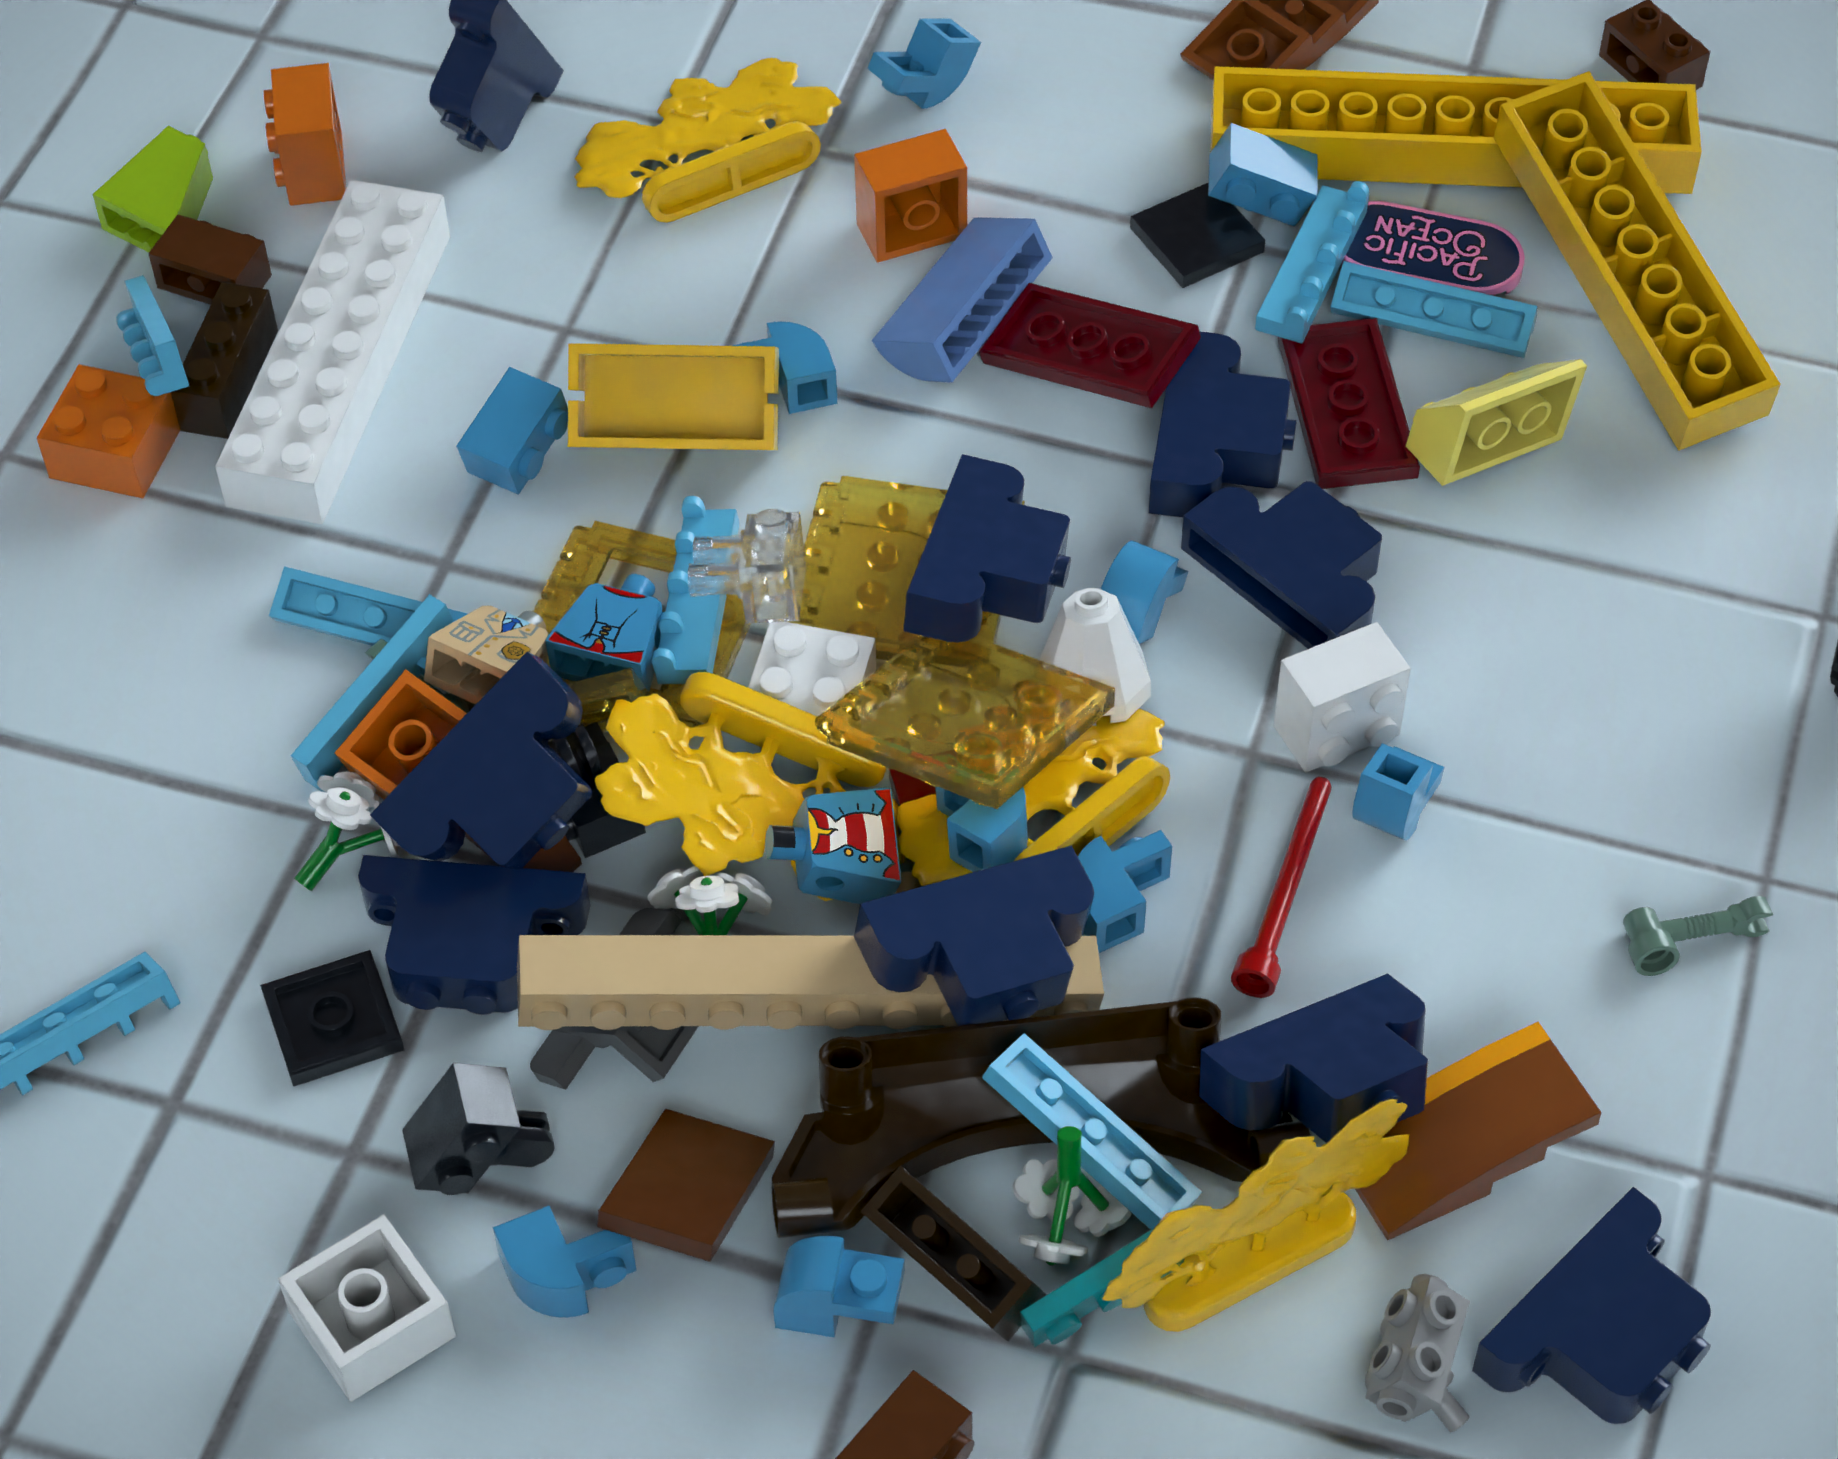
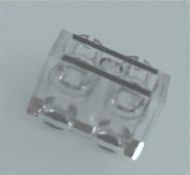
M767 509L757 514H747L745 529L741 530L740 535L694 537V563H689L688 568L690 597L737 594L739 599H743L746 624L799 621L806 572L800 512Z

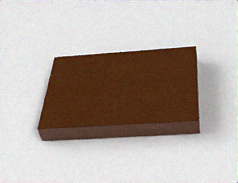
M665 1108L598 1210L597 1227L711 1262L773 1159L775 1141Z

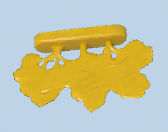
M777 58L761 59L744 69L738 70L736 78L727 88L717 87L707 79H674L669 90L672 96L663 100L657 110V113L664 118L660 124L648 126L624 120L599 122L592 126L586 136V144L579 149L578 155L575 157V160L582 168L574 176L577 180L576 185L579 188L598 187L608 197L625 198L639 190L645 179L651 178L642 191V201L646 210L659 222L675 221L808 168L817 159L821 148L819 137L809 126L827 123L829 117L833 115L832 108L839 106L842 102L828 87H794L792 84L798 78V65L792 62H781ZM773 119L776 125L769 129L765 121ZM753 135V137L741 141L744 137ZM702 150L714 151L681 164L684 158L691 153ZM673 154L678 155L676 163L668 160ZM645 160H657L663 162L669 168L664 170L661 166H658L653 171L640 166V163ZM634 171L643 172L645 175L640 177H633L631 173Z
M697 672L691 674L686 679L680 694V705L685 713L703 723L702 725L690 727L680 721L669 702L656 693L648 696H639L632 702L624 699L615 701L606 730L628 755L629 759L627 762L611 765L605 772L596 776L595 783L597 789L603 795L601 803L605 811L613 817L644 826H649L657 821L679 818L685 827L682 849L693 865L698 867L704 876H709L724 870L731 860L746 863L763 857L768 826H793V819L804 800L802 793L806 789L815 788V795L823 794L824 788H829V793L845 792L846 790L838 782V779L858 787L875 786L884 778L890 756L880 743L719 675L709 672ZM721 731L761 747V752L752 754L749 752H730L726 750L723 745ZM694 736L704 737L698 750L691 749L688 745L690 739ZM775 754L817 770L816 779L804 784H792L782 780L775 775L771 766ZM892 798L899 864L904 863L906 857L899 853L900 845L898 839L900 837L899 826L897 824V807L899 806L896 803L895 799ZM791 860V865L796 874L795 860ZM817 896L824 901L832 900L831 898Z
M1041 692L1026 707L1028 714L1026 731L1014 733L993 725L959 732L960 746L964 751L994 744L995 749L979 756H969L963 760L962 765L970 770L980 772L990 781L994 780L1005 769L1014 774L1025 790L1027 821L1042 810H1056L1065 815L1064 818L1037 840L1033 841L1028 838L1026 849L1014 861L1071 845L1078 856L1089 842L1099 836H1102L1107 845L1110 846L1154 810L1166 794L1170 783L1169 769L1148 757L1163 750V737L1159 730L1164 727L1165 721L1141 708L1124 722L1110 723V715L1096 717V725L1080 727L1046 712ZM1094 758H1100L1105 761L1107 765L1103 770L1092 764ZM1129 758H1137L1117 773V764ZM1086 781L1104 784L1076 808L1072 806V799L1076 797L1079 785ZM936 794L905 802L897 807V824L902 830L898 839L900 845L899 853L915 862L912 876L917 878L922 886L973 873V871L950 859L947 818L949 816L937 810Z
M1395 1099L1381 1101L1352 1118L1343 1129L1320 1147H1316L1314 1136L1294 1137L1283 1140L1269 1155L1268 1162L1253 1171L1241 1183L1238 1189L1239 1196L1222 1209H1212L1211 1206L1197 1205L1167 1213L1151 1231L1148 1238L1134 1248L1131 1254L1123 1261L1122 1273L1108 1283L1103 1300L1113 1301L1121 1299L1122 1308H1137L1144 1304V1310L1148 1319L1156 1327L1166 1331L1180 1332L1201 1323L1342 1247L1351 1239L1356 1224V1208L1352 1199L1344 1192L1349 1189L1371 1186L1385 1175L1395 1162L1401 1160L1406 1155L1409 1134L1382 1137L1394 1127L1398 1118L1405 1112L1407 1104L1397 1103ZM1182 1259H1185L1180 1266L1177 1264ZM1173 1271V1272H1171L1170 1274H1168L1167 1276L1161 1278V1276L1164 1275V1274H1166L1167 1272Z

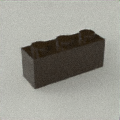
M221 282L183 362L189 387L171 392L182 432L224 439L229 438L278 332L269 289Z
M901 1165L860 1211L1007 1342L1022 1326L1020 1312L1047 1295Z

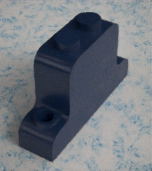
M451 0L449 19L455 26V36L431 85L429 93L430 104L442 116L441 124L455 131L458 134L457 141L462 145L478 152H482L485 145L503 151L512 142L534 94L542 97L550 96L554 92L564 70L507 0Z
M363 855L358 875L368 916L378 924L392 926L385 952V960L393 993L399 1001L422 1010L443 1007L466 1009L475 1014L486 1015L493 1012L504 1013L517 1009L519 935H579L587 925L590 910L586 873L527 868L514 870L503 866Z
M1632 1187L1479 1342L1472 1371L1492 1388L1501 1392H1515L1525 1386H1531L1541 1375L1549 1376L1597 1416L1613 1424H1623L1631 1421L1642 1409L1649 1414L1653 1413L1670 1393L1673 1384L1669 1382L1670 1379L1681 1368L1687 1373L1692 1372L1711 1347V1344L1703 1339L1711 1315L1707 1299L1655 1258L1665 1243V1240L1658 1235L1661 1213L1657 1205L1635 1187Z

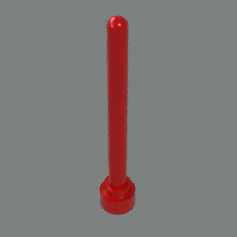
M1316 777L1310 783L1255 944L1249 947L1246 952L1240 954L1236 960L1231 975V982L1238 991L1255 998H1266L1271 996L1276 989L1281 968L1275 953L1331 793V783L1325 777Z

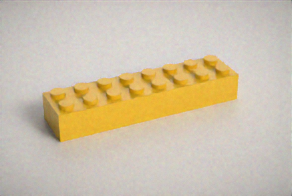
M1590 71L1501 104L1494 140L1678 451L1768 416L1781 383Z

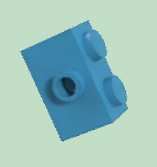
M1231 123L1209 154L1208 196L1295 227L1318 196V154Z
M509 367L456 446L467 473L519 495L528 480L534 479L540 472L544 456L553 442L560 439L568 428V406L561 388Z

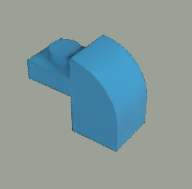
M920 18L906 52H874L867 69L882 80V86L887 91L899 96H907L920 108L925 109L941 103L959 87L973 63L981 42L952 19Z
M792 322L767 323L768 338L733 345L775 346L779 348L778 386L789 414L838 404L835 365L827 344L812 329Z
M1130 540L1114 559L1103 581L1101 590L1117 596L1136 639L1141 644L1153 638L1166 598L1183 590L1189 571L1177 567L1179 559Z
M1382 743L1361 773L1353 804V819L1405 841L1408 840L1416 831L1422 810L1440 785L1445 767L1395 746L1390 747Z
M951 758L945 760L934 770L937 810L949 816L947 818L950 859L973 872L1013 862L1026 849L1028 842L1026 795L1019 779L1005 769L994 780L990 781L980 772L970 770Z
M1162 830L1143 838L1135 837L1129 839L1113 852L1102 836H1099L1089 842L1079 853L1078 858L1094 889L1092 906L1082 936H1096L1099 953L1144 933L1146 900L1140 891L1170 878L1172 845Z
M550 1205L493 1227L499 1258L514 1292L529 1308L544 1315L567 1318L587 1314L589 1310L585 1291L594 1287H611L622 1281L627 1274L637 1271L633 1244L630 1237L602 1230L566 1244Z
M814 1236L793 1243L786 1252L775 1299V1328L835 1337L839 1316L894 1325L905 1272V1259L844 1249V1237Z

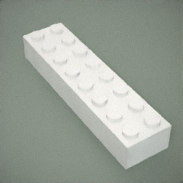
M350 180L216 463L215 468L225 507L317 524L324 523L449 241L450 232L444 195Z

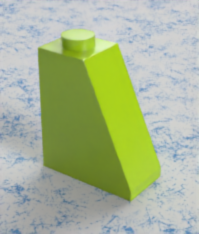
M167 126L92 194L101 228L150 252L177 215L197 220L213 180L206 145L194 135H187Z

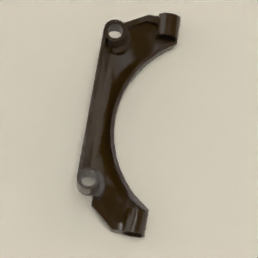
M1185 998L1174 1002L863 1037H838L827 1041L819 1049V1085L822 1112L804 1115L771 1177L775 1228L778 1238L842 1231L853 1228L865 1216L860 1211L900 1165L916 1179L938 1167L972 1155L1026 1144L1053 1143L1052 1140L982 1078L989 1065L1023 1033L1159 1154L1183 1160L1234 1182H1243L1253 1171L1264 1166L1269 1160V1155L1283 1140L1294 1137H1309L1311 1135L1309 1129L1300 1121L1293 1122L1288 1112H1283L1280 1122L1272 1128L1264 1130L1238 1128L1229 1123L1199 1097L1201 1049L1220 1042L1221 1010L1216 1004L1203 998Z

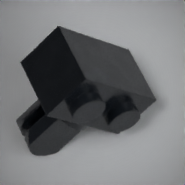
M598 722L585 727L583 724H580L566 738L552 739L548 742V745L592 790L591 797L566 822L569 826L565 834L568 841L576 839L585 858L646 833L644 825L611 816L605 811L601 803L603 795L596 787L595 778L597 775L605 772L611 765L620 762L609 741L606 740Z
M453 1063L402 1129L415 1189L440 1191L446 1195L469 1193L490 1166L534 1167L545 1162L552 1156L555 1150L552 1134L549 1132L550 1127L547 1114L545 1112L516 1110L507 1069L504 1067Z

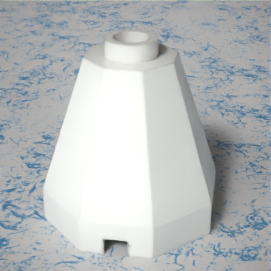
M1086 588L1075 591L1062 603L1037 664V680L1039 690L1042 691L1044 710L1080 727L1096 725V717L1110 715V723L1124 722L1151 697V679L1143 651L1117 596L1099 588Z

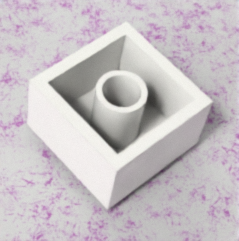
M771 619L748 688L859 734L877 678L875 638Z
M1378 622L1281 660L1274 728L1305 773L1321 766H1334L1342 762L1348 755L1368 747H1380L1382 743L1387 744L1395 736L1400 735L1411 668Z
M385 1214L278 1278L290 1315L350 1402L456 1337L448 1302Z

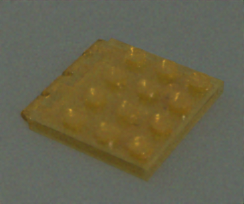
M842 476L840 483L823 482L820 485L813 510L814 518L810 521L802 551L803 557L799 561L791 591L792 597L787 605L784 622L873 637L876 642V659L988 675L1002 615L983 611L981 630L976 637L965 642H947L904 632L907 591L947 490Z
M919 635L905 649L900 650L876 669L873 674H870L847 692L843 698L837 700L818 715L815 719V726L820 733L827 736V744L876 762L884 768L894 769L925 781L931 786L956 793L973 800L977 804L998 809L1114 707L1115 688L977 637L965 642L956 643Z

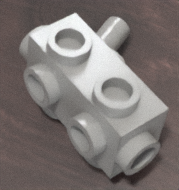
M1428 1274L1415 1276L1410 1288L1399 1290L1391 1298L1385 1310L1384 1319L1380 1326L1382 1342L1374 1352L1369 1364V1370L1365 1376L1367 1388L1365 1398L1376 1404L1379 1411L1386 1416L1400 1419L1403 1422L1433 1410L1450 1432L1460 1428L1470 1416L1448 1391L1447 1387L1453 1380L1454 1374L1451 1371L1470 1301L1448 1288V1285L1440 1278Z

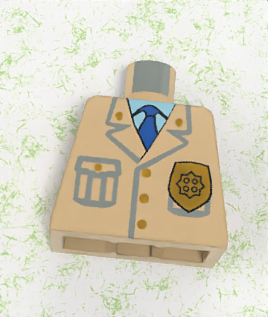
M493 606L479 607L428 637L424 682L473 704H477L527 651L541 658L547 664L548 653L545 640L549 633L546 630L544 620L533 611H525L516 617Z

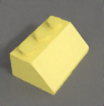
M1581 359L1537 364L1518 372L1507 373L1501 378L1481 386L1467 388L1461 393L1441 401L1427 403L1416 410L1406 447L1433 477L1444 486L1560 441L1563 438L1587 365Z

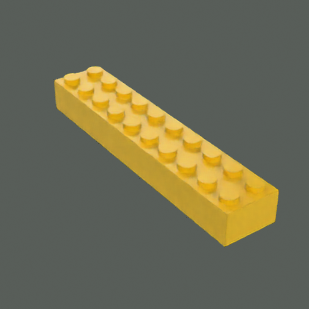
M1214 66L1210 153L1229 125L1233 123L1318 154V179L1523 188L1494 140L1500 106L1505 102L1564 80ZM1596 81L1663 192L1692 194L1702 153L1696 85Z

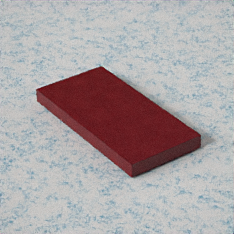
M1028 283L981 347L979 354L983 364L1152 409L1201 339V335L1196 324Z
M1377 318L1311 325L1302 344L1278 337V344L1288 381L1291 383V392L1316 484L1322 489L1418 479L1420 465L1418 459L1406 447L1410 431Z

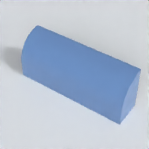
M974 217L872 339L880 354L891 365L908 376L923 381L952 383L989 338L1027 284L1033 283L1053 258L1036 220L1031 218Z

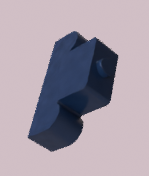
M1200 331L1201 339L1166 388L1150 481L1149 514L1183 517L1184 514L1212 493L1222 489V483L1269 489L1275 488L1278 485L1283 450L1293 451L1297 420L1287 419L1291 383L1287 379L1240 374L1241 348L1229 336Z
M962 454L907 591L904 632L947 642L959 643L969 641L976 637L981 630L983 611L1032 623L1042 622L1055 586L1064 588L1067 582L1071 557L1065 555L1070 518L1065 514L1022 505L1025 480L1021 472L1016 468L1003 463Z
M1306 481L1265 512L1259 511V502L1253 493L1244 488L1233 486L1215 491L1183 515L1181 549L1307 649L1372 624L1375 593L1367 581L1377 573L1382 535L1361 519L1353 508L1344 506L1314 482Z
M527 651L378 805L370 816L402 849L412 855L433 861L447 860L458 853L467 833L497 864L514 870L523 868L541 848L548 850L565 836L569 829L566 822L584 805L592 794L590 786L548 745L550 739L566 738L580 724L583 711L579 697L541 658Z
M1071 845L860 903L854 938L872 976L878 984L888 990L909 992L920 987L928 974L933 975L958 1026L1028 1018L1038 1010L1059 1005L1064 1001L1074 964L1065 947L1078 942L1082 937L1092 906L1094 889Z
M1387 973L1202 1048L1199 1097L1229 1123L1246 1130L1272 1128L1280 1122L1283 1112H1289L1325 1143L1343 1129L1352 1118L1384 1100L1395 1099L1397 1103L1407 1104L1405 1112L1396 1122L1398 1123L1421 1113L1425 1108L1428 1059L1423 1055L1425 1003Z

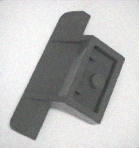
M644 908L630 918L619 935H673L682 919L671 909ZM594 1026L561 1027L551 1031L532 1058L530 1068L540 1082L566 1090L594 1048H605L611 1045L646 1077L655 1082L664 1079L699 1026H680L671 1030H661L653 1026H622L613 1030H602Z

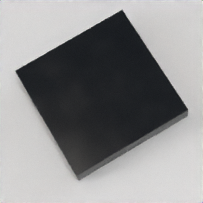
M1209 182L1131 216L1130 229L1182 288L1265 251L1266 240L1233 204L1208 196Z
M371 950L260 985L293 1087L404 1051L403 1041Z

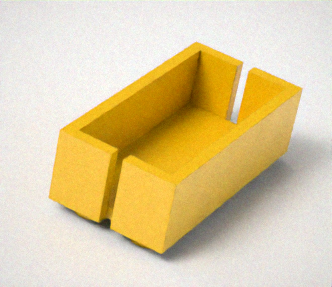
M568 343V390L585 391V401L568 400V447L778 450V404H768V394H778L779 348L775 346Z

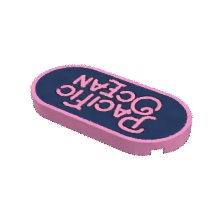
M1368 201L1367 213L1343 261L1495 296L1504 291L1508 294L1519 284L1524 266V251L1519 241L1509 231L1489 222L1390 202Z

